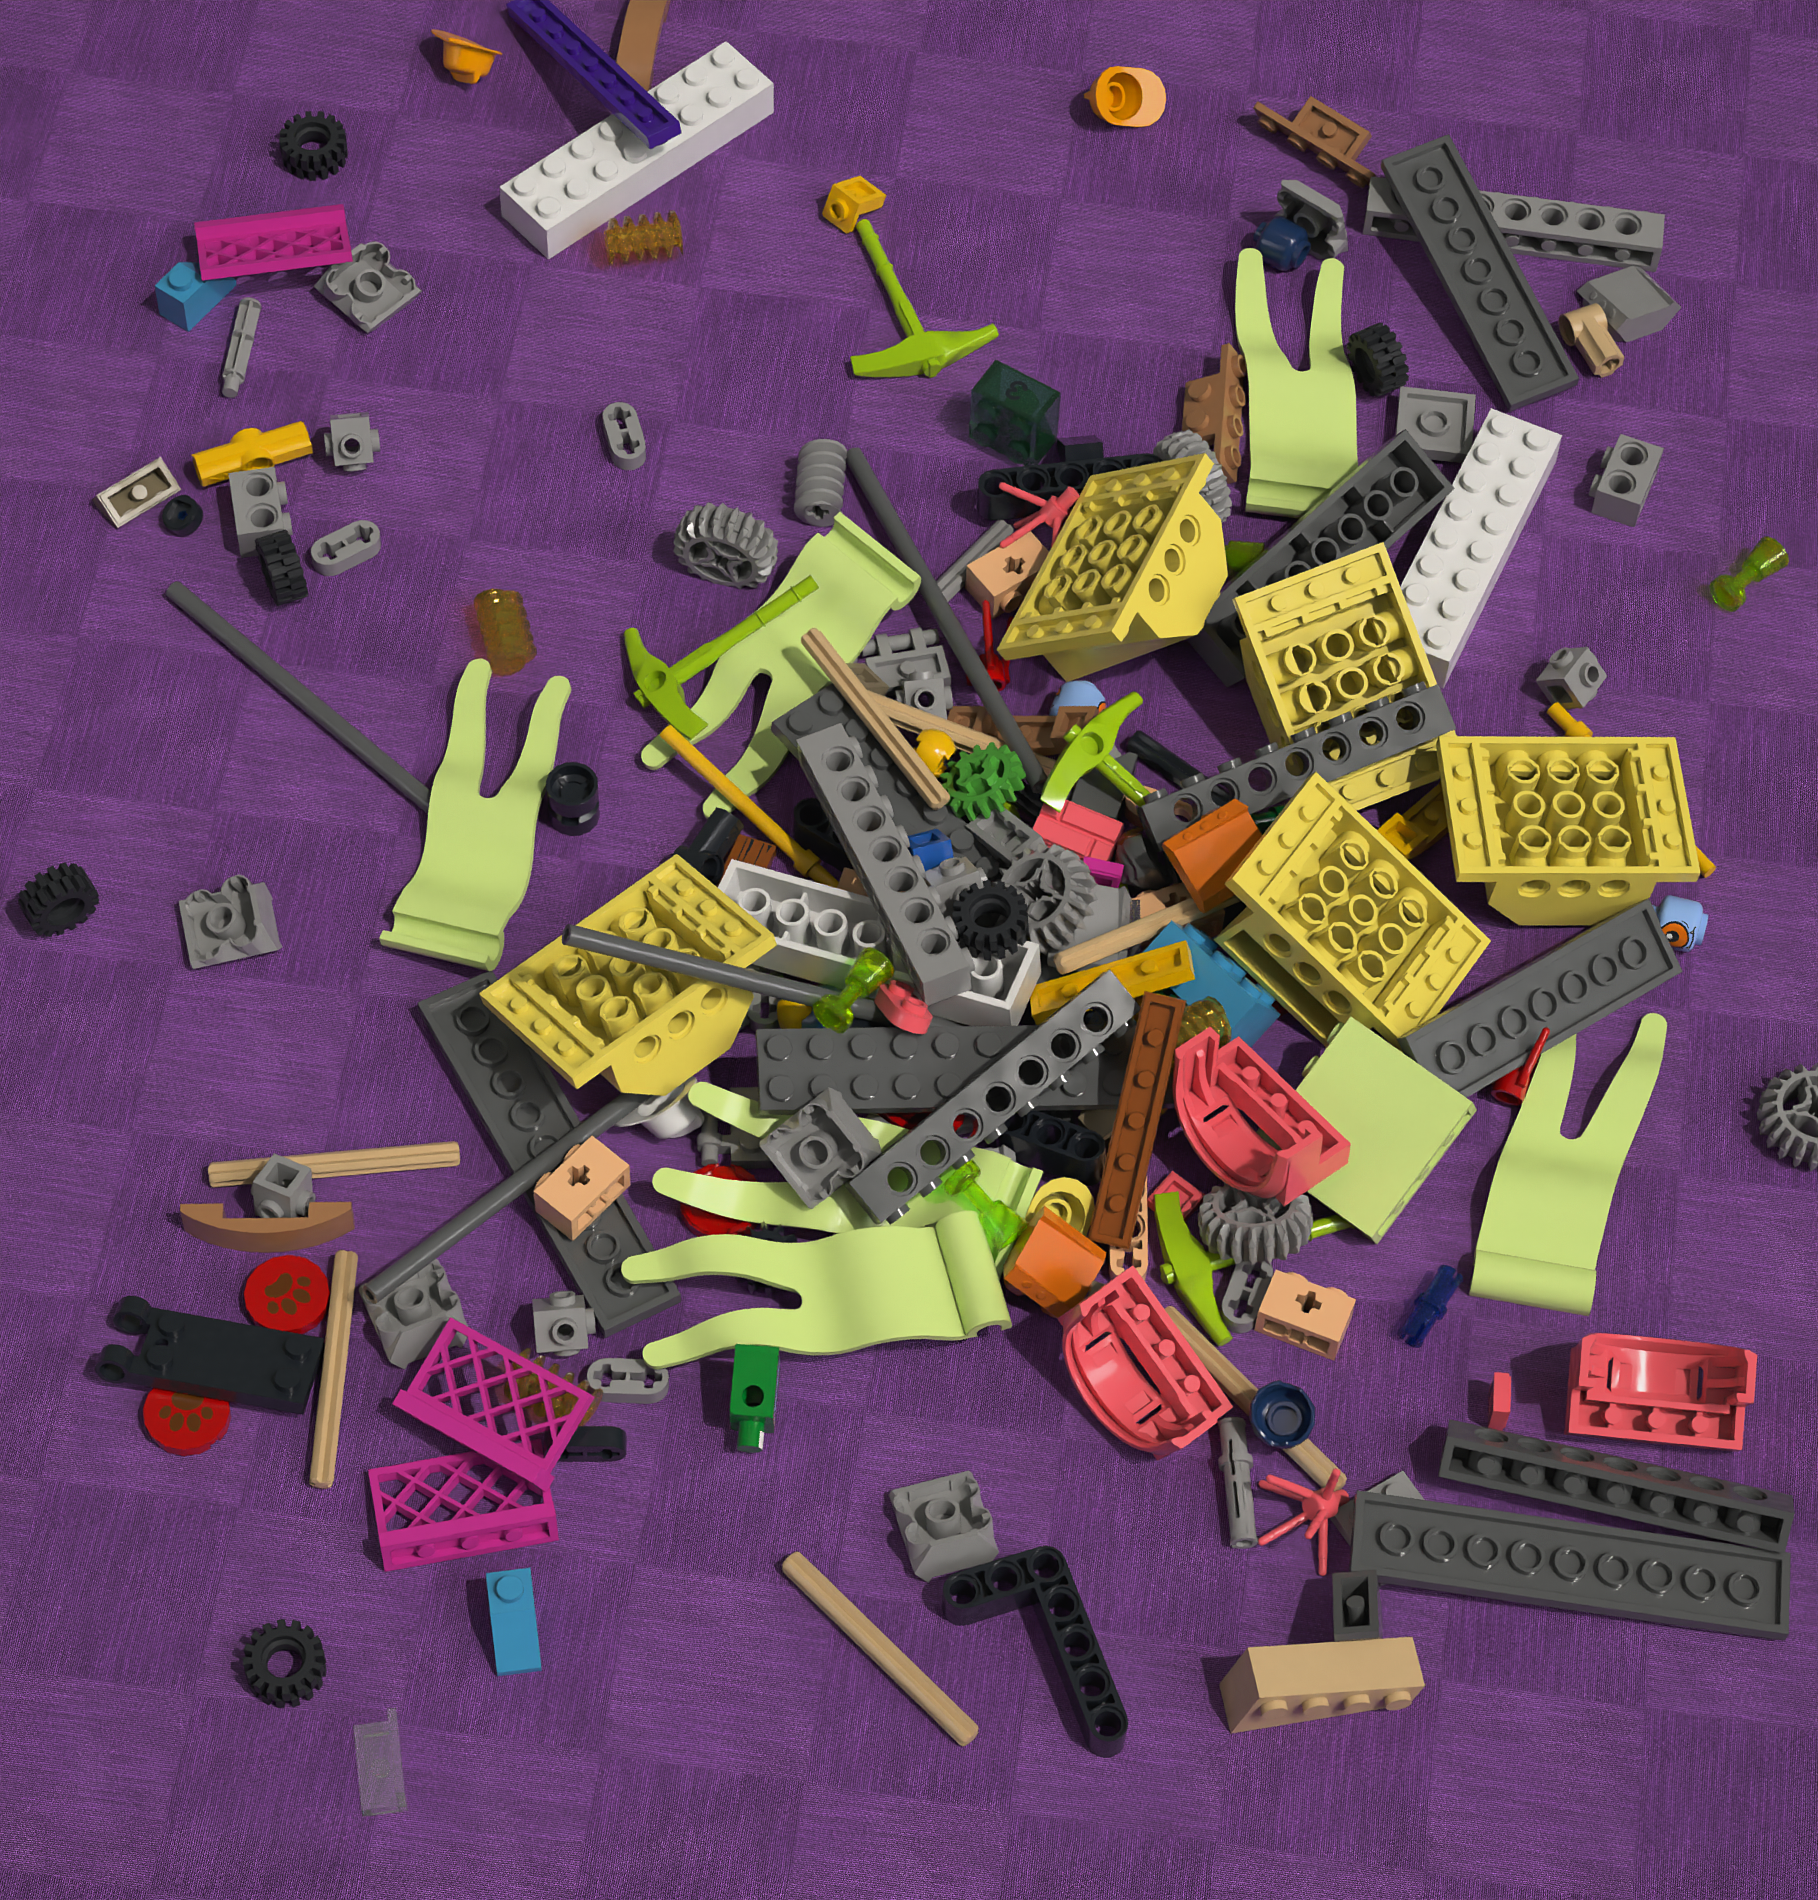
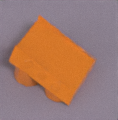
M1233 799L1222 807L1210 810L1199 821L1171 836L1170 839L1162 843V848L1200 912L1206 913L1235 895L1224 884L1261 838L1262 834L1249 814L1248 806L1237 799Z
M1043 1206L1025 1225L1003 1265L1004 1284L1007 1290L1017 1296L1027 1295L1039 1304L1041 1310L1050 1317L1059 1318L1084 1300L1092 1281L1095 1280L1105 1261L1107 1252L1046 1206Z

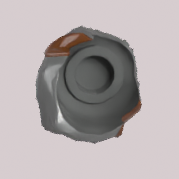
M1137 827L1124 832L1117 841L1113 860L1114 863L1124 865L1120 882L1138 891H1157L1168 887L1171 883L1169 882L1166 866H1163L1158 861V855L1153 853L1149 840L1142 837V833H1139L1144 830Z

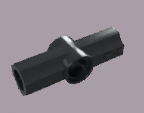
M716 807L691 845L683 844L674 851L672 857L678 854L716 886L723 876V858L743 830L744 825L739 818L733 816L727 810Z

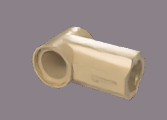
M1594 303L1559 316L1558 324L1563 340L1569 346L1576 345L1594 375H1600L1601 378L1613 374L1618 367L1623 365L1624 356L1608 332L1607 319L1599 304Z

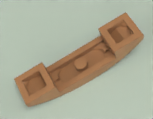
M630 0L626 12L616 63L647 92L651 90L654 77V61L663 22H666L670 0Z
M953 706V709H950L947 720L1003 740L984 706ZM1059 706L1057 716L1013 717L1032 751L1043 756L1061 754L1068 744L1063 739V735L1075 724L1082 729L1098 715L1099 710L1097 706Z
M309 1202L308 1217L226 1218L223 1203L180 1204V1214L185 1232L207 1243L237 1251L272 1253L300 1250L332 1241L355 1229L352 1202Z

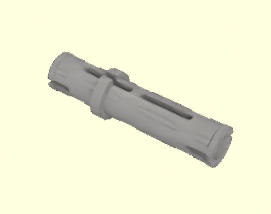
M1228 1417L1218 1422L1222 1451L1218 1464L1219 1469L1224 1472L1231 1538L1230 1546L1232 1545L1236 1549H1246L1258 1544L1250 1469L1254 1466L1253 1457L1247 1450L1246 1421L1240 1417Z

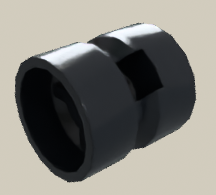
M566 762L556 766L549 773L546 780L549 821L555 830L564 835L580 836L588 833L597 825L600 818L598 778L591 768L582 763Z

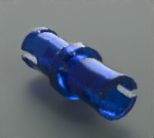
M1440 1265L1425 1292L1418 1293L1414 1299V1309L1397 1332L1400 1339H1404L1406 1335H1409L1405 1340L1406 1344L1420 1348L1435 1322L1442 1320L1446 1315L1447 1303L1458 1286L1463 1282V1276L1460 1273H1457L1455 1278L1452 1277L1457 1271L1453 1267Z

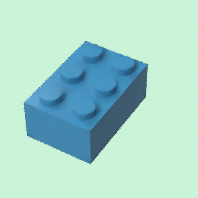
M1171 920L1142 953L1186 940L1191 950L1195 980L1171 986L1170 988L1181 999L1187 1000L1186 1004L1217 1032L1223 1040L1230 1042L1239 1036L1246 1044L1252 1047L1281 1015L1272 1006L1275 998L1261 985H1255L1246 977L1243 979L1247 974L1246 970L1231 957L1227 958L1216 950L1219 945L1206 932L1197 930L1190 923L1183 927Z

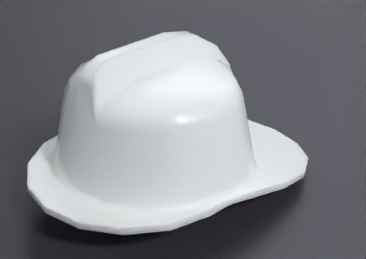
M694 1076L690 1077L666 1096L653 1095L613 1126L624 1127L641 1123L659 1139L681 1137L701 1127L704 1122V1116L699 1108L690 1103L688 1098L689 1090L697 1083V1079Z

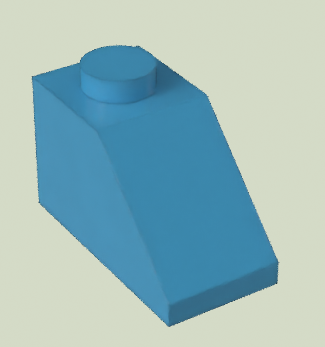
M178 262L155 285L159 314L189 332L237 285L236 280L232 277L202 281L199 262Z
M523 1568L486 1573L497 1676L542 1671L531 1569Z

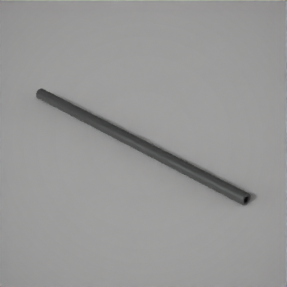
M858 447L849 449L845 461L902 562L921 577V584L918 589L1005 744L1011 752L1015 751L1026 773L1025 779L1033 793H1042L1048 778L863 452Z
M176 581L169 586L166 592V596L428 814L431 790L181 582Z
M567 924L562 933L563 945L897 1027L886 1018L873 1000L572 924ZM933 1016L929 1027L969 1025Z
M747 1014L739 1031L750 1023ZM621 1093L364 1285L362 1289L367 1299L373 1304L378 1303L534 1186L544 1174L552 1172L559 1167L573 1146L577 1144L582 1145L591 1136L599 1137L653 1095Z

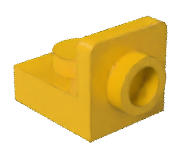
M861 176L847 179L832 185L822 215L847 234L853 232L859 215L882 208L887 195Z

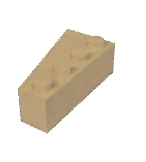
M1413 1637L1248 1647L1219 1683L1230 1734L1383 1708L1387 1710H1400L1412 1704L1413 1699L1425 1687Z

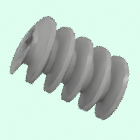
M830 439L813 440L803 445L799 451L794 512L800 520L812 526H831L834 524L833 518L839 512L842 513L840 509L843 507L842 496L844 495L843 483L845 482L844 471L846 470L845 459L847 458V449L838 441Z

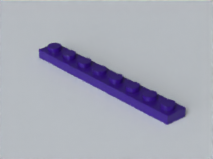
M513 0L506 4L508 15L649 149L662 145L682 133L679 121L549 0Z

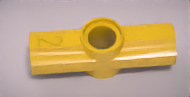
M299 421L263 433L257 428L243 429L233 435L230 443L191 455L199 482L204 487L229 479L228 473L274 467L276 464L311 454L313 450L304 422Z

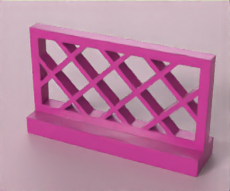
M343 204L194 222L202 281L353 262Z
M450 1317L408 1390L400 1389L392 1404L409 1416L547 1492L555 1478L551 1475L553 1468L595 1397ZM459 1332L468 1337L471 1354L450 1360L448 1346L456 1333ZM477 1343L483 1345L487 1349L479 1351ZM497 1354L503 1356L506 1373L485 1380L481 1359ZM473 1362L478 1382L457 1389L453 1368ZM512 1362L522 1368L514 1370ZM445 1371L449 1392L432 1397L422 1391L432 1375ZM529 1374L537 1375L541 1393L520 1399L516 1379ZM547 1381L557 1387L549 1390ZM509 1382L513 1402L492 1408L487 1388ZM480 1391L484 1411L469 1416L462 1414L459 1397ZM566 1393L579 1398L569 1415L555 1418L551 1398ZM451 1400L453 1408L443 1402ZM544 1401L548 1421L527 1428L522 1407ZM515 1410L519 1431L503 1436L499 1435L494 1417ZM486 1419L488 1428L478 1422ZM550 1430L553 1444L545 1458L542 1459L532 1453L529 1436ZM521 1439L523 1447L517 1445L513 1441Z
M541 1439L530 1441L532 1453L544 1459ZM522 1442L516 1443L517 1445L523 1447ZM474 1451L368 1470L385 1572L559 1541L557 1519L550 1487L545 1492ZM485 1464L494 1470L481 1483L466 1475L473 1466ZM442 1472L450 1478L438 1491L423 1482L429 1474ZM502 1474L519 1483L508 1497L491 1489ZM398 1479L407 1485L396 1498H393L380 1491L379 1483ZM459 1482L475 1491L464 1505L448 1497ZM527 1488L543 1498L542 1504L525 1507L516 1503V1501ZM415 1490L431 1498L430 1502L420 1513L404 1504ZM484 1496L500 1505L495 1512L481 1515L473 1511V1508ZM383 1504L388 1506L385 1511L383 1510ZM440 1504L456 1512L451 1520L435 1522L429 1517ZM396 1512L413 1520L407 1528L387 1531L386 1524Z

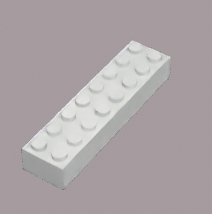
M725 41L648 91L652 97L679 121L681 134L671 138L662 145L649 149L612 114L499 187L501 215L549 260L774 113V83Z
M1492 408L1452 484L1455 489L1446 496L1400 586L1436 683L1443 689L1556 463L1562 435Z
M731 859L718 888L772 932L777 943L776 947L752 964L824 985L828 984L874 999L881 984H890L891 980H898L913 987V994L922 1001L869 897ZM1026 941L1023 946L1017 944L1018 951L1012 955L1007 949L1005 950L1006 958L998 960L997 953L991 954V961L984 960L983 953L980 952L977 958L972 957L975 965V971L970 972L972 989L930 1005L927 1009L934 1016L969 1026H1018L1041 974L1039 944Z

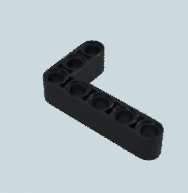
M1143 453L989 470L984 472L978 479L977 510L983 518L988 520L1024 518L1042 508L999 489V484L1002 482L1048 501L1052 496L1059 497L1068 487L1074 488L1080 495L1091 475L1162 462L1163 460L1157 455Z
M1090 1010L1085 1012L1083 1022L1084 1025L1102 1024V1018L1097 1011ZM1051 1110L1030 1111L1021 1118L1015 1113L1004 1122L1008 1129L995 1139L996 1148L1002 1145L1007 1146L1015 1152L1016 1161L1059 1177L1077 1179L1087 1186L1101 1182L1106 1162V1146L1103 1137L1095 1131L1050 1116Z
M1039 1546L959 1571L949 1576L944 1583L941 1607L946 1620L954 1625H970L1030 1605L1033 1606L1087 1747L1093 1754L1103 1758L1119 1754L1124 1748L1128 1729L1127 1714L1063 1554L1055 1547ZM1039 1568H1048L1054 1571L1055 1575L1050 1578H1044L1037 1575L1035 1571ZM998 1581H1007L1014 1588L1009 1591H1001L995 1588L993 1584ZM956 1594H966L972 1598V1601L967 1604H959L953 1601L952 1597ZM1061 1606L1068 1609L1071 1614L1066 1617H1058L1052 1614L1050 1609ZM1069 1646H1079L1086 1651V1654L1076 1657L1068 1654L1065 1649ZM1085 1685H1093L1098 1687L1102 1693L1098 1696H1088L1081 1691V1688ZM1101 1725H1109L1115 1728L1118 1733L1107 1737L1098 1733L1096 1728Z

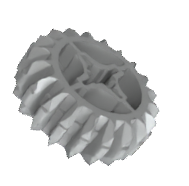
M1190 430L1174 432L1165 436L1153 448V454L1160 457L1163 461L1206 453L1214 463L1206 478V484L1199 494L1219 516L1221 522H1225L1227 517L1230 516V507L1232 506V501L1229 497L1231 490L1227 486V477L1223 474L1222 464L1218 463L1215 452H1211L1208 442L1202 441L1199 434L1193 433Z
M708 502L705 507L695 505L693 510L686 511L677 525L673 543L675 545L674 553L679 556V563L688 566L689 573H697L700 575L701 581L707 579L714 584H721L726 587L736 586L741 590L745 585L756 588L759 583H764L767 577L770 576L778 558V540L773 537V530L764 527L765 521L755 520L752 518L751 512L743 513L739 511L738 506L732 509L728 508L724 503L716 507Z
M1039 843L1036 851L1024 847L1021 859L1011 856L1012 865L1010 868H999L1003 876L1001 881L1005 882V890L1012 885L1017 888V895L1022 893L1025 898L1029 923V933L1026 935V941L1039 944L1040 953L1043 954L1047 953L1050 946L1053 949L1061 950L1062 940L1067 939L1068 941L1075 942L1073 932L1077 928L1087 930L1083 919L1085 916L1094 915L1093 909L1089 904L1098 900L1096 893L1092 890L1097 884L1090 875L1091 870L1089 866L1080 860V857L1073 851L1065 850L1056 844L1049 848L1047 845ZM991 882L992 886L996 887L997 882ZM989 913L991 919L995 922L994 927L1002 925L1007 920L1001 914Z
M1818 1062L1811 1067L1810 1071L1800 1063L1795 1067L1794 1072L1785 1068L1780 1073L1779 1078L1773 1077L1769 1081L1767 1089L1762 1092L1759 1100L1761 1104L1757 1111V1120L1761 1121L1759 1126L1760 1134L1768 1136L1766 1141L1767 1148H1780L1778 1152L1779 1160L1789 1155L1793 1158L1794 1168L1803 1161L1808 1163L1809 1169L1812 1172L1818 1165ZM1798 1097V1105H1794L1792 1110H1783V1104Z
M1224 1182L1223 1187L1214 1186L1210 1194L1203 1196V1203L1200 1205V1212L1198 1213V1226L1202 1242L1208 1245L1209 1252L1219 1253L1221 1260L1234 1258L1236 1264L1248 1261L1254 1266L1256 1262L1265 1261L1271 1264L1272 1259L1286 1260L1288 1253H1299L1300 1246L1308 1244V1237L1311 1234V1227H1313V1214L1311 1213V1205L1306 1195L1302 1194L1286 1206H1283L1275 1197L1260 1198L1233 1188Z

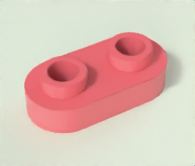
M891 980L890 984H881L874 1003L886 1018L903 1030L916 1034H926L933 1016L927 1009L928 1005L913 994L914 988L898 980Z

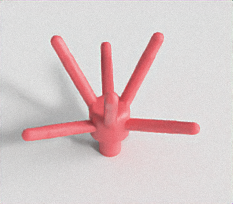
M1000 483L999 489L1042 507L1039 511L1015 522L1013 526L1018 530L1002 540L1000 547L1006 548L1045 522L1053 528L1052 548L1063 527V523L1066 522L1071 513L1070 507L1080 497L1079 493L1074 488L1068 487L1059 497L1052 496L1047 501L1009 484Z
M1337 1468L1333 1469L1326 1487L1316 1491L1271 1474L1266 1476V1481L1260 1480L1258 1483L1260 1488L1302 1502L1303 1512L1260 1537L1258 1544L1264 1546L1310 1520L1312 1522L1304 1536L1306 1539H1311L1318 1530V1573L1320 1576H1325L1327 1574L1328 1519L1338 1513L1339 1507L1349 1502V1495L1345 1490L1334 1491L1341 1474L1340 1470Z

